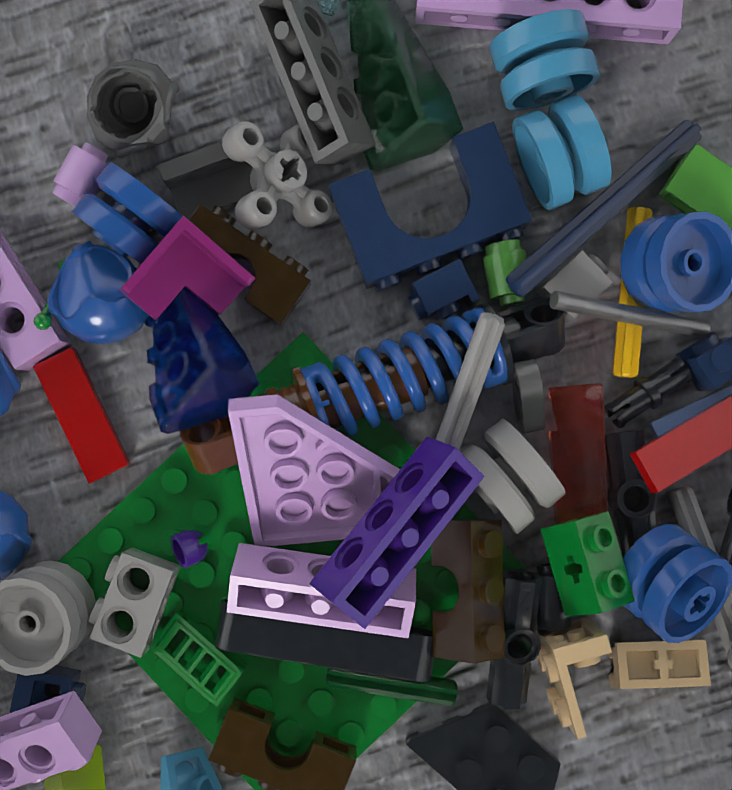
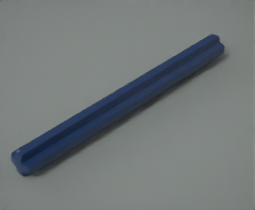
M690 120L681 122L509 273L505 280L511 292H514L519 297H523L699 142L702 137L700 134L701 127Z

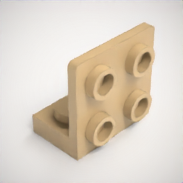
M588 617L572 621V627L567 629L538 630L541 649L537 660L541 671L546 672L549 682L553 685V687L546 688L552 712L554 715H558L562 728L569 726L577 740L587 736L567 665L573 664L577 668L588 667L600 662V656L612 653L607 634Z

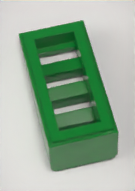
M179 611L175 613L150 646L154 653L216 707L231 690L248 665L234 653L217 648L213 637ZM181 629L187 635L175 651H173L167 645ZM194 640L200 647L189 662H187L181 656ZM208 653L213 657V660L204 672L201 673L195 667L204 655ZM221 664L227 671L216 684L210 678Z

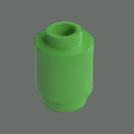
M517 239L506 240L487 245L485 247L486 257L483 258L490 300L499 299L500 306H510L526 302V296L519 297L514 292H511L505 280L509 273L527 259L526 250L521 249L520 241Z

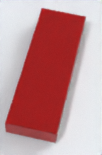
M71 347L34 365L33 368L88 483H94L131 465L77 349Z
M732 394L629 453L651 493L660 492L732 448Z

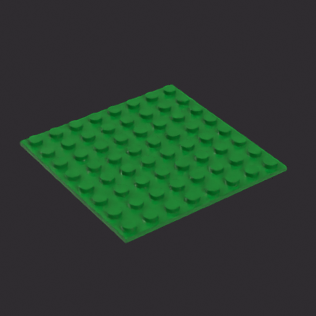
M302 332L232 399L255 397L266 393V389L272 387L280 390L283 387L292 385V368L298 366L303 368L321 362L332 372L333 363ZM380 413L381 425L377 428H371L366 417L357 420L359 431L354 436H348L343 426L337 427L341 434L400 470L415 452ZM182 444L57 562L68 564L81 573L93 589L95 600L97 601L99 597L105 599L111 583L105 581V576L115 555L121 556L122 552L133 547L180 565L171 547V536L190 529L202 532L204 537L199 539L200 545L208 543L207 554L203 560L186 569L182 566L180 567L153 642L177 611L216 639L221 602L223 599H228L230 575L239 543L254 545L239 465L227 467L215 474L199 473L193 467L186 448ZM465 503L452 518L479 519ZM344 539L268 547L332 556ZM503 545V572L507 571V568H522L528 571ZM430 546L414 566L416 568V603L411 627L433 631V611L454 608L458 600L459 588L454 574L448 568L432 565ZM133 568L131 581L134 586L139 589H148L150 579L147 572L141 568ZM117 611L115 621L118 627L125 631L133 630L134 622L131 615L125 611ZM180 629L167 647L175 651L187 634ZM193 640L181 657L189 662L200 646ZM151 649L141 658L129 654L213 746L234 697L275 713L269 730V740L272 747L278 753L285 756H297L303 753L311 744L317 730L356 746V759L417 702L329 687L326 685L328 667L232 652L248 665L231 690L216 707L198 693ZM206 653L195 668L203 673L213 660V657ZM434 657L432 676L442 678L459 661ZM220 664L210 679L217 684L227 670ZM241 774L254 790H265L259 786L258 780Z

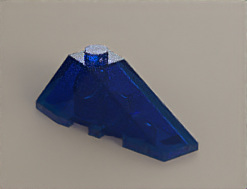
M185 286L156 320L150 316L147 318L145 326L152 328L153 347L147 350V363L155 366V382L149 386V400L161 432L171 434L229 416V399L249 397L260 384L245 351L219 315Z

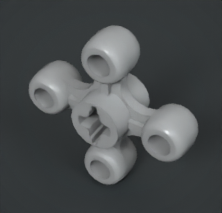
M239 122L224 133L222 147L225 154L233 161H246L253 167L250 174V184L253 192L243 196L235 207L236 218L243 227L256 230L270 224L277 214L276 201L278 199L287 200L293 205L294 218L304 227L318 226L330 218L333 211L330 197L321 190H310L304 185L307 178V168L304 160L312 155L299 124L292 126L282 134L280 139L281 151L277 153L271 152L263 146L262 132L258 126L251 122Z

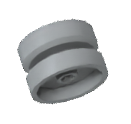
M501 418L484 432L485 442L496 457L495 460L480 446L469 444L461 453L485 476L474 492L493 514L497 513L518 534L535 520L534 511L522 495V492L525 491L538 505L547 508L564 496L566 492L559 479L537 451L509 422Z
M48 560L32 563L0 582V666L8 672L24 676L45 673L87 640L94 628V624L89 623V618L96 600L93 589L81 573L68 564Z

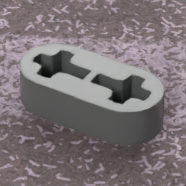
M534 358L515 362V377L512 387L519 428L522 434L544 430V391L538 364Z

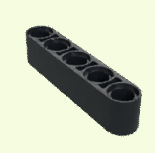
M223 599L221 602L215 646L219 649L410 681L427 682L431 680L434 664L433 631L411 627L409 638L228 613V599Z

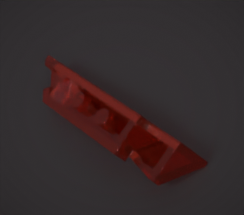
M602 383L549 387L548 395L557 431H548L551 470L559 479L566 492L564 496L553 504L555 524L607 512Z

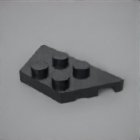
M490 702L474 708L470 714L465 716L457 715L442 721L443 725L421 734H418V732L410 734L406 739V745L457 790H555L561 766L558 758L498 705L490 704Z

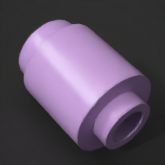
M87 142L84 143L82 148L72 145L53 180L56 186L52 194L73 206L77 205L84 194L97 196L100 188L96 178L106 167L107 163L105 161L108 155Z

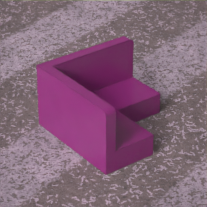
M183 216L119 291L154 320L161 315L184 286L214 312L221 315L242 289L251 285L255 277Z

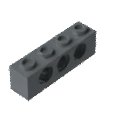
M251 0L249 4L314 162L317 164L344 165L375 146L376 142L317 0Z

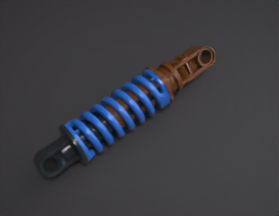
M538 297L528 303L499 313H495L489 304L482 303L477 305L475 309L462 313L463 318L459 316L447 318L443 328L434 323L426 325L422 330L421 337L413 331L403 333L400 337L399 346L391 339L382 340L378 344L377 355L369 347L359 348L355 354V364L348 356L344 354L338 355L333 360L332 372L321 362L299 368V366L292 368V385L283 387L280 390L272 387L266 389V393L258 396L277 394L331 428H336V431L340 432L337 427L343 426L348 436H354L359 431L357 420L366 417L368 425L371 428H377L381 425L379 412L389 410L393 420H400L404 416L401 405L411 402L416 412L424 411L427 406L424 397L428 396V388L431 389L433 397L438 404L447 403L449 394L445 382L452 380L455 386L481 313L496 314L504 319L505 324L482 387L485 389L499 384L507 385L512 383L515 377V362L533 358L536 360L559 353L565 346V313L562 310L550 307V297ZM228 406L208 413L197 414L184 422L180 429V437L196 471L202 474H215L227 467L238 464Z

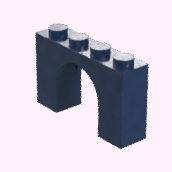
M494 121L452 137L449 150L466 192L467 211L462 222L455 229L442 236L420 238L399 229L385 210L370 169L328 184L331 199L366 289L376 286L378 292L387 290L402 283L400 278L402 275L416 270L418 276H423L442 268L441 261L457 255L458 259L465 260L483 252L481 246L494 240H498V242L515 240L524 236L522 230L530 224L532 218Z

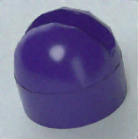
M194 529L184 530L172 535L170 538L173 553L178 563L185 569L199 563L207 554L208 543L202 545L199 543V539L204 537L202 532Z

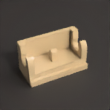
M685 640L680 643H667L666 641L615 643V647L611 648L612 653L608 654V657L613 659L614 672L609 675L610 688L640 689L711 686L706 640Z

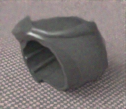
M137 59L112 63L95 76L87 94V119L96 140L114 151L115 156L118 158H125V156L134 151L167 142L169 139L172 103L177 92L180 90L179 85L175 81H171L157 64Z

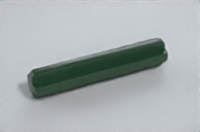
M329 667L326 675V685L333 688L445 706H453L457 698V683L452 679L431 676L430 681L418 682Z

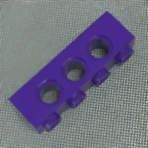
M426 437L309 584L362 628L366 629L485 476L456 447Z

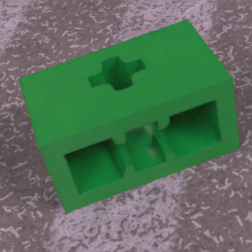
M609 511L571 519L540 529L565 617L601 614L635 601Z

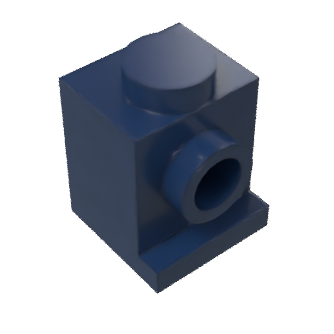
M460 259L413 282L411 285L413 295L408 297L410 306L419 321L435 314L439 321L462 309L460 301L465 300L469 307L480 299Z
M711 332L707 337L698 340L675 354L677 358L685 363L683 368H689L692 374V382L698 391L716 389L732 379V336L719 339L715 332Z
M55 665L41 674L28 676L17 674L10 713L71 691H75L83 702L86 684L79 682L81 670ZM49 684L61 686L60 693H53L50 690Z

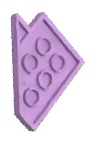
M277 394L229 399L228 414L254 545L268 547L345 539L400 471L394 465Z

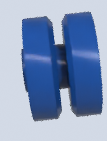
M109 162L96 178V182L103 192L116 201L113 206L110 207L93 194H84L71 212L95 229L93 234L119 254L125 257L131 256L142 264L159 244L146 234L151 228L162 237H165L183 216L132 175L116 164Z
M707 211L650 217L636 225L625 240L620 258L621 277L629 296L640 307L660 312H702L713 310L725 302L732 292V229L721 217Z
M665 524L653 528L639 538L623 558L635 599L634 602L623 606L637 618H643L644 623L667 643H680L694 637L709 625L729 597L732 587V566L711 548L703 547L693 535L678 525Z

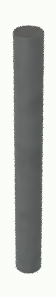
M554 291L550 297V307L552 309L701 338L707 337L710 332V323L705 320L560 291Z

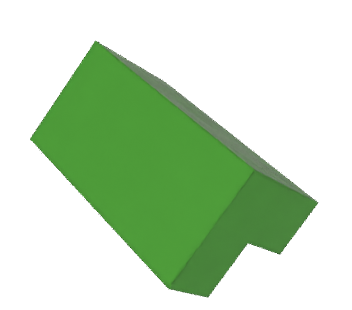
M696 144L678 160L665 179L667 183L658 196L682 213L707 211L721 217L732 229V167Z

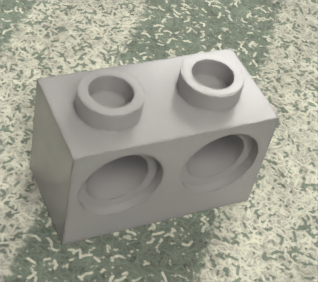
M133 547L122 552L121 556L115 555L105 576V581L111 582L105 599L98 598L89 618V623L94 624L89 639L141 658L152 645L181 565ZM133 568H141L147 572L150 579L148 589H139L134 586L131 581ZM117 611H125L131 615L134 622L133 630L125 631L118 627L115 621Z

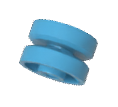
M554 10L530 17L502 31L491 41L489 51L494 69L501 74H506L500 83V90L506 108L522 111L550 105L552 102L564 97L577 94L598 81L601 73L595 53L591 49L583 48L590 35L584 15L580 10Z
M572 94L552 102L549 107L548 116L544 112L535 109L514 119L512 127L516 152L527 182L543 208L550 211L569 203L574 198L575 190L581 194L588 195L607 187L611 183V161L605 137L597 118L588 103L580 95Z

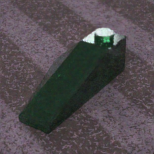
M347 0L351 51L358 56L359 77L353 79L355 94L361 95L362 111L376 142L375 146L364 152L370 171H380L434 154L448 143L452 137L464 130L449 89L396 0Z

